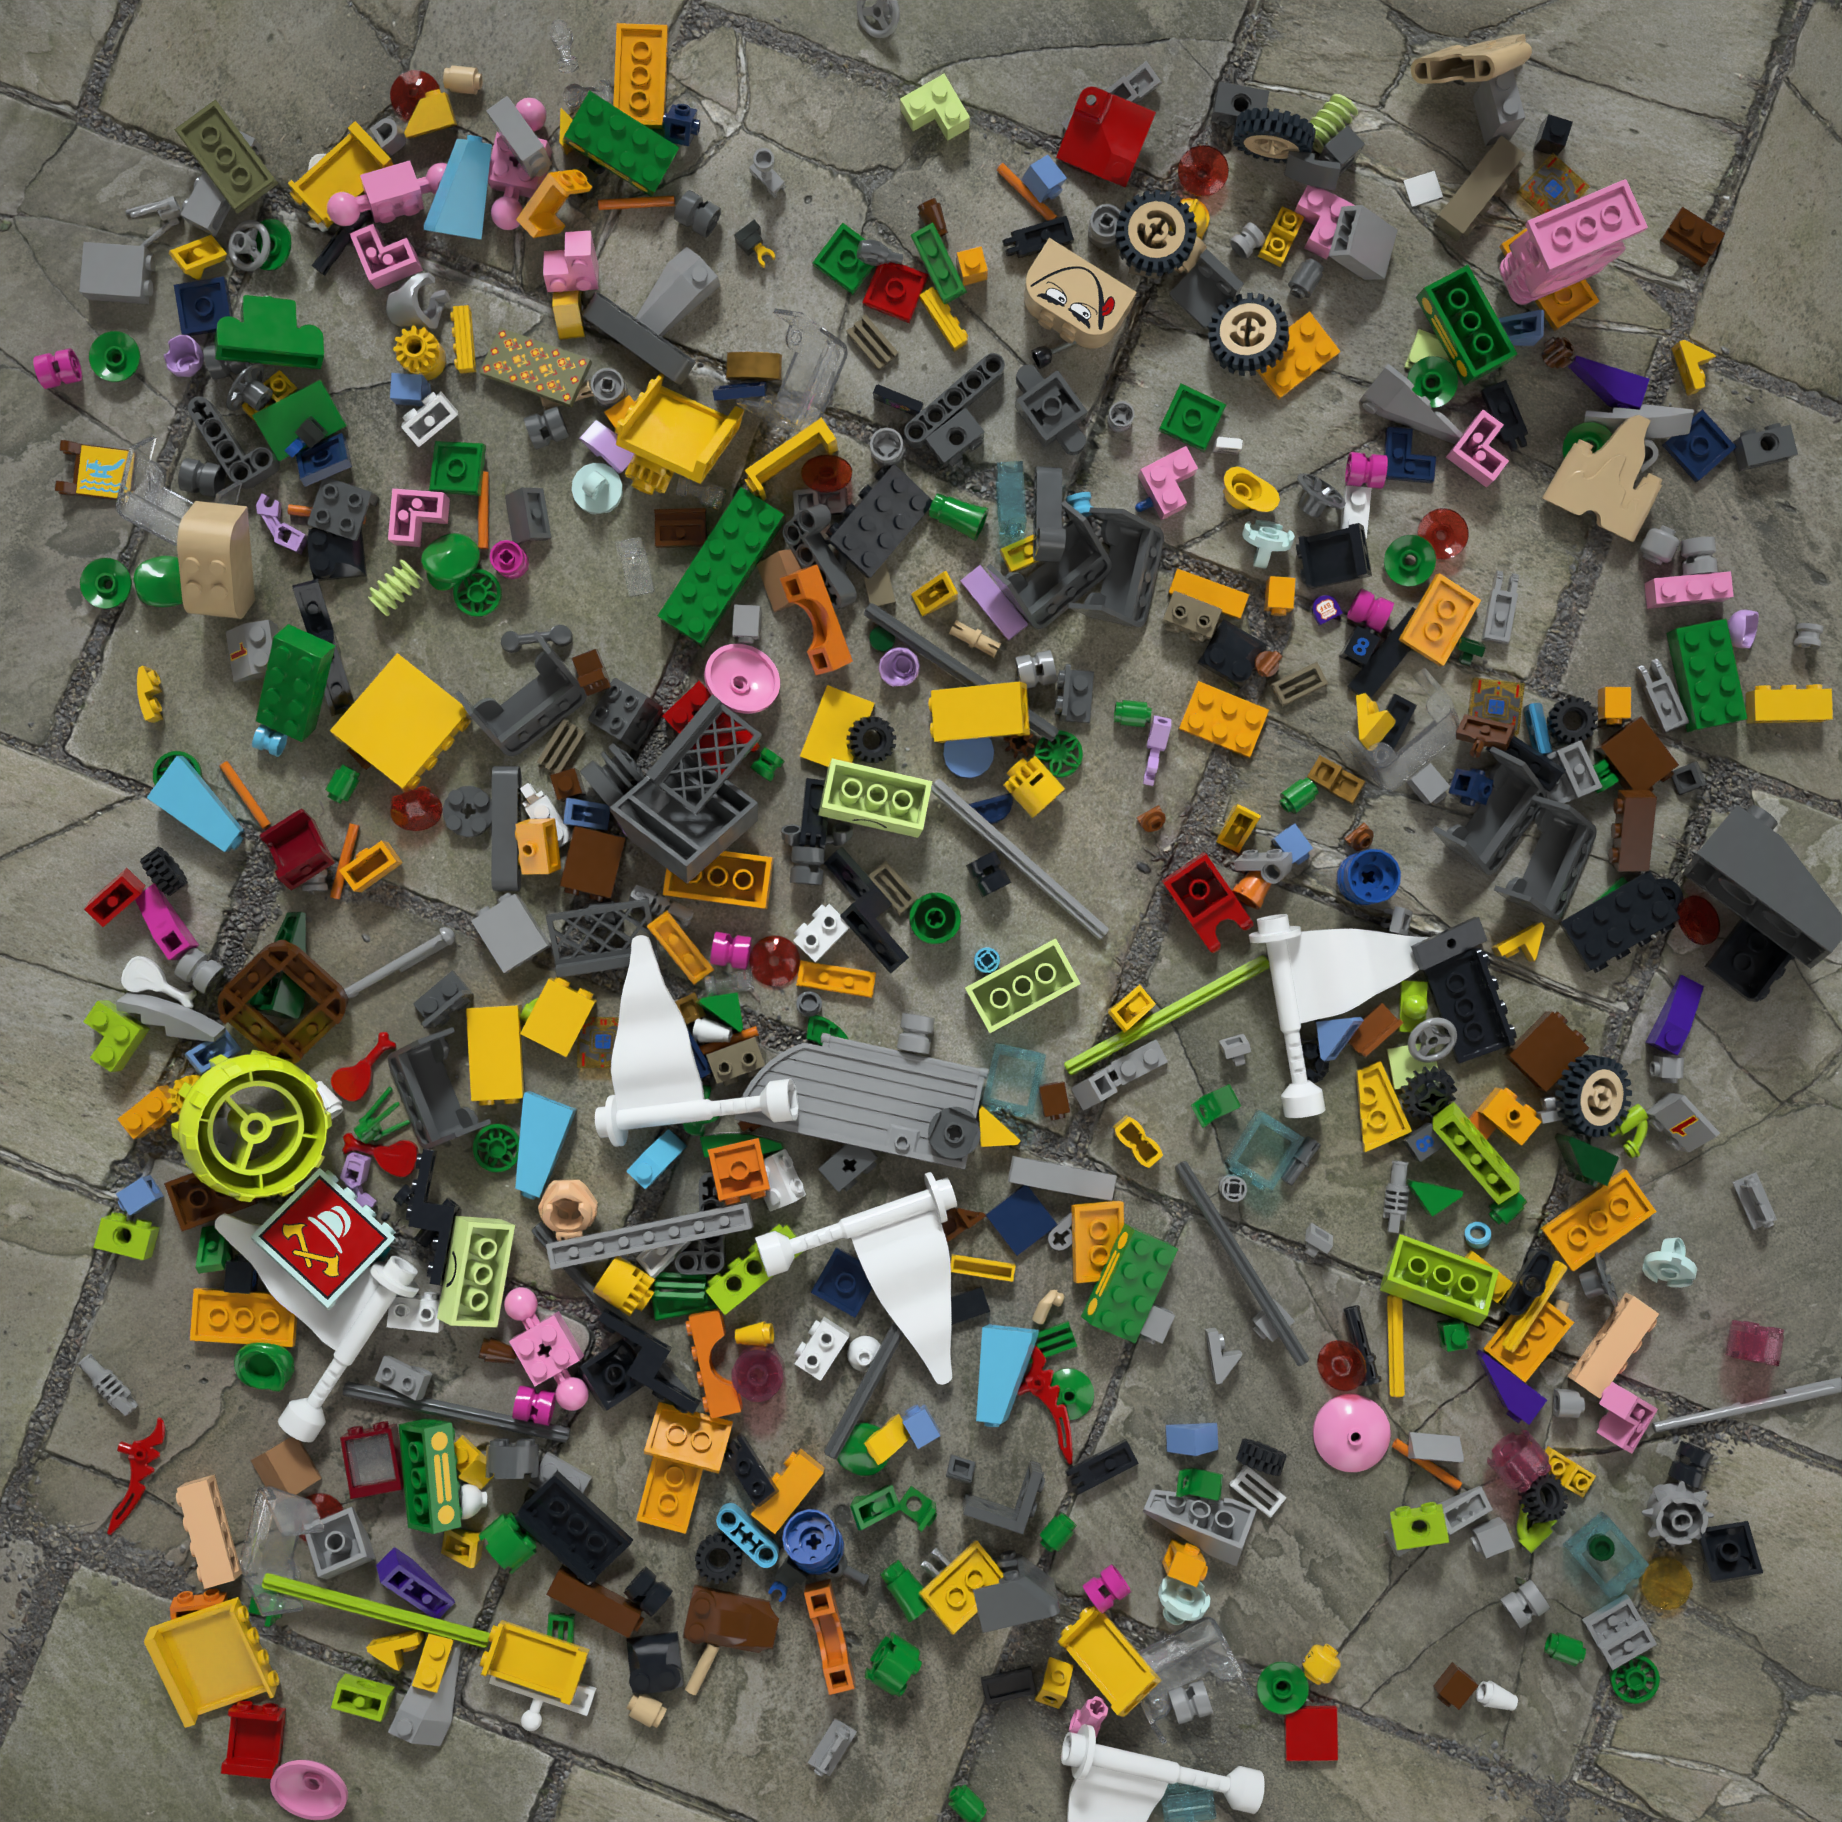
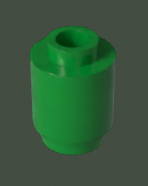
M1130 700L1116 702L1114 722H1118L1122 726L1144 728L1145 723H1150L1152 708L1147 707V702Z
M344 764L339 769L336 768L325 789L329 792L327 797L340 804L343 800L348 802L360 781L358 780L360 773Z
M1306 777L1303 780L1299 779L1280 793L1281 800H1279V803L1287 813L1291 811L1296 814L1314 801L1315 796L1319 792L1315 784Z
M1517 1192L1499 1205L1496 1201H1493L1488 1206L1491 1210L1488 1215L1498 1225L1503 1223L1507 1226L1525 1209L1523 1206L1527 1201Z
M1061 1512L1058 1516L1055 1515L1039 1534L1042 1538L1040 1543L1050 1552L1053 1550L1059 1552L1075 1533L1073 1530L1077 1525Z
M1557 1632L1556 1634L1550 1633L1548 1635L1544 1652L1549 1654L1550 1658L1575 1667L1578 1663L1584 1661L1586 1648H1583L1582 1641Z
M958 1785L952 1789L948 1796L950 1799L948 1805L965 1822H980L987 1811L984 1807V1802L967 1785H962L961 1787Z

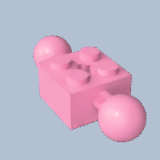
M524 98L516 104L515 107L533 132L543 127L547 114L545 107L540 101L535 98ZM498 132L496 133L490 159L488 183L491 189L504 192V196L498 198L493 203L491 217L499 228L513 230L520 225L516 218L523 210L522 205L518 201L519 196L531 198L547 176V172L540 177L535 176L531 179ZM539 139L550 159L552 150L548 141Z
M410 161L362 174L360 177L365 195L354 197L346 192L334 194L327 203L328 216L339 226H350L359 219L361 212L368 210L371 211L375 223H389L398 216L415 215L424 209L422 194L432 192L436 195L447 164H434L429 168L426 177L419 179L416 178Z
M524 1287L511 1290L504 1301L505 1311L512 1319L522 1321L526 1330L513 1337L509 1342L533 1385L537 1386L553 1376L558 1384L555 1393L557 1403L565 1410L574 1411L580 1409L588 1400L589 1390L583 1380L571 1377L567 1368L580 1361L584 1354L562 1315L558 1311L540 1322L535 1314L538 1305L535 1294ZM543 1344L545 1347L551 1346L552 1349L549 1351V1354L543 1351Z

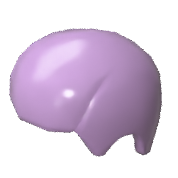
M178 335L168 341L169 351L167 354H164V359L171 373L177 377H191L200 370L204 362L203 351L193 338L188 335Z
M1740 610L1730 617L1727 624L1733 647L1751 648L1758 626V612Z
M894 648L889 650L880 659L878 669L881 679L892 687L906 686L912 683L918 676L920 664L917 655L909 649Z

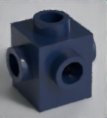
M672 104L669 112L664 113L662 128L665 129L664 138L674 144L690 146L694 136H698L701 121L697 119V109L690 108L686 104Z
M1470 768V771L1456 769L1448 793L1460 798L1459 803L1470 807H1475L1476 803L1486 805L1491 795L1494 781L1485 777V772L1478 769Z

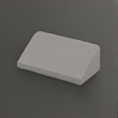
M1409 1432L1408 1459L1464 1463L1460 1436Z

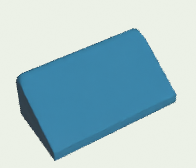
M1532 703L1524 706L1523 712L1531 747L1543 755L1552 753L1542 704Z

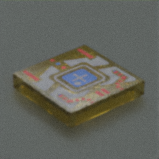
M1552 153L1519 188L1517 193L1542 215L1580 199L1590 186Z
M1472 678L1468 715L1515 725L1514 735H1518L1525 684Z
M588 1017L577 1037V1068H611L619 1017Z

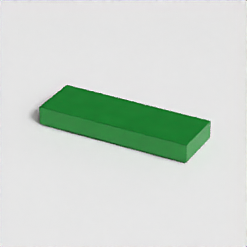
M931 223L911 234L910 236L943 303L947 304L967 293L935 225Z
M673 1290L668 1292L700 1293V1290ZM707 1292L705 1301L657 1300L653 1296L651 1297L655 1321L719 1308Z

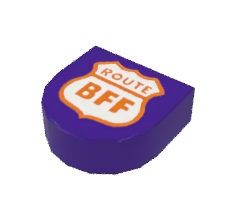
M1329 595L1318 597L1312 604V614L1318 626L1343 613L1337 601Z

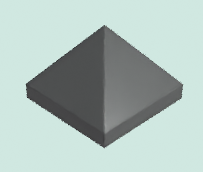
M951 1455L946 1477L971 1484L976 1462Z

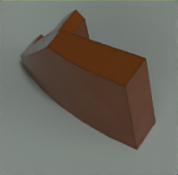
M961 1208L947 1210V1221L941 1223L947 1243L964 1230L971 1228L985 1218V1213Z

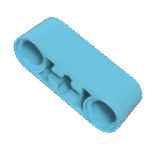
M734 1503L724 1504L720 1508L716 1519L719 1529L760 1567H772L778 1558V1543L738 1505ZM726 1512H731L735 1515L736 1521L728 1523L723 1519L722 1515ZM742 1522L741 1528L739 1527L738 1530L735 1531L739 1526V1523ZM751 1531L753 1533L752 1538L748 1537L745 1539L743 1537L744 1532L747 1534ZM770 1548L774 1555L771 1558H765L761 1555L760 1550Z

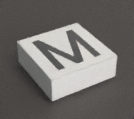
M1218 437L1214 442L1213 452L1238 455L1242 449L1243 440Z

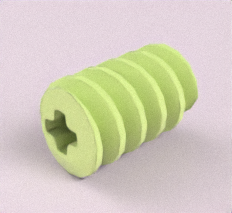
M1334 94L1329 102L1324 104L1323 109L1317 112L1316 117L1310 120L1309 123H1312L1316 129L1312 148L1321 154L1324 145L1331 140L1330 137L1334 138L1338 134L1337 130L1342 131L1346 127L1344 122L1350 124L1353 121L1350 114L1358 115V110L1351 100L1340 94Z
M402 559L399 561L402 566L401 570L394 566L392 567L394 576L387 573L384 574L387 583L378 580L379 590L372 587L369 588L372 596H368V598L386 616L390 615L388 606L393 609L398 608L395 599L404 602L403 592L411 596L413 592L410 586L419 589L418 578L424 581Z

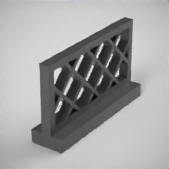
M711 695L646 775L657 787L659 786L697 816L760 740L762 734L724 706L718 698ZM724 713L731 718L732 727L717 729L716 720ZM747 730L753 735L747 744L737 745L736 732ZM732 732L734 745L719 747L717 734ZM714 734L715 747L700 749V739L704 735ZM734 750L735 759L732 763L720 765L719 752ZM716 752L717 765L702 767L701 754ZM697 754L699 767L684 769L683 760L685 757ZM718 770V780L713 784L704 785L703 771ZM699 772L701 785L686 787L684 774ZM681 774L682 787L670 788L665 784L671 775ZM701 790L702 799L695 807L687 801L686 791ZM677 792H683V797H681Z
M649 898L546 915L556 963L557 978L628 967L631 956V946L628 945L632 944V939L640 929L650 935L652 948L657 962H659L660 949L657 939L644 926L646 921L647 925L653 921ZM644 906L646 916L641 922L628 915L633 908ZM614 911L622 916L615 927L603 919L607 912ZM589 915L596 920L590 931L577 923L582 916ZM563 919L571 924V926L563 935L555 929L553 921ZM625 919L637 926L630 937L618 929ZM599 923L611 930L605 941L593 934ZM574 927L586 934L580 944L567 937ZM614 933L626 940L623 947L615 948L608 943ZM589 937L601 944L596 952H589L582 947ZM564 941L576 949L571 956H560L559 947Z

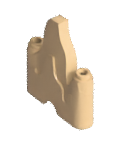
M1525 34L1506 36L1466 47L1453 45L1415 59L1411 65V75L1420 84L1446 83L1454 80H1463V82L1489 81L1525 64L1532 54V48L1526 43Z
M1640 415L1629 417L1595 453L1591 451L1593 445L1579 439L1577 444L1574 443L1542 499L1576 515L1592 510L1596 515V524L1599 527L1630 542H1634L1662 487V479L1648 473L1647 477H1643L1637 487L1633 489L1634 482L1645 458L1644 438L1650 420Z

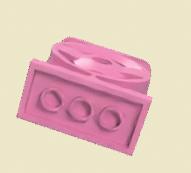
M1627 180L1619 181L1528 220L1525 224L1527 231L1510 245L1511 252L1501 262L1499 267L1500 275L1512 300L1517 304L1524 305L1601 272L1605 266L1625 251L1626 247L1622 240L1644 232L1648 228Z

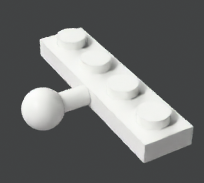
M491 1676L489 1684L533 1698L530 1710L526 1711L521 1717V1725L527 1731H535L540 1727L542 1717L539 1712L543 1702L587 1716L596 1691L595 1687L579 1682L573 1701L568 1705L560 1702V1698Z

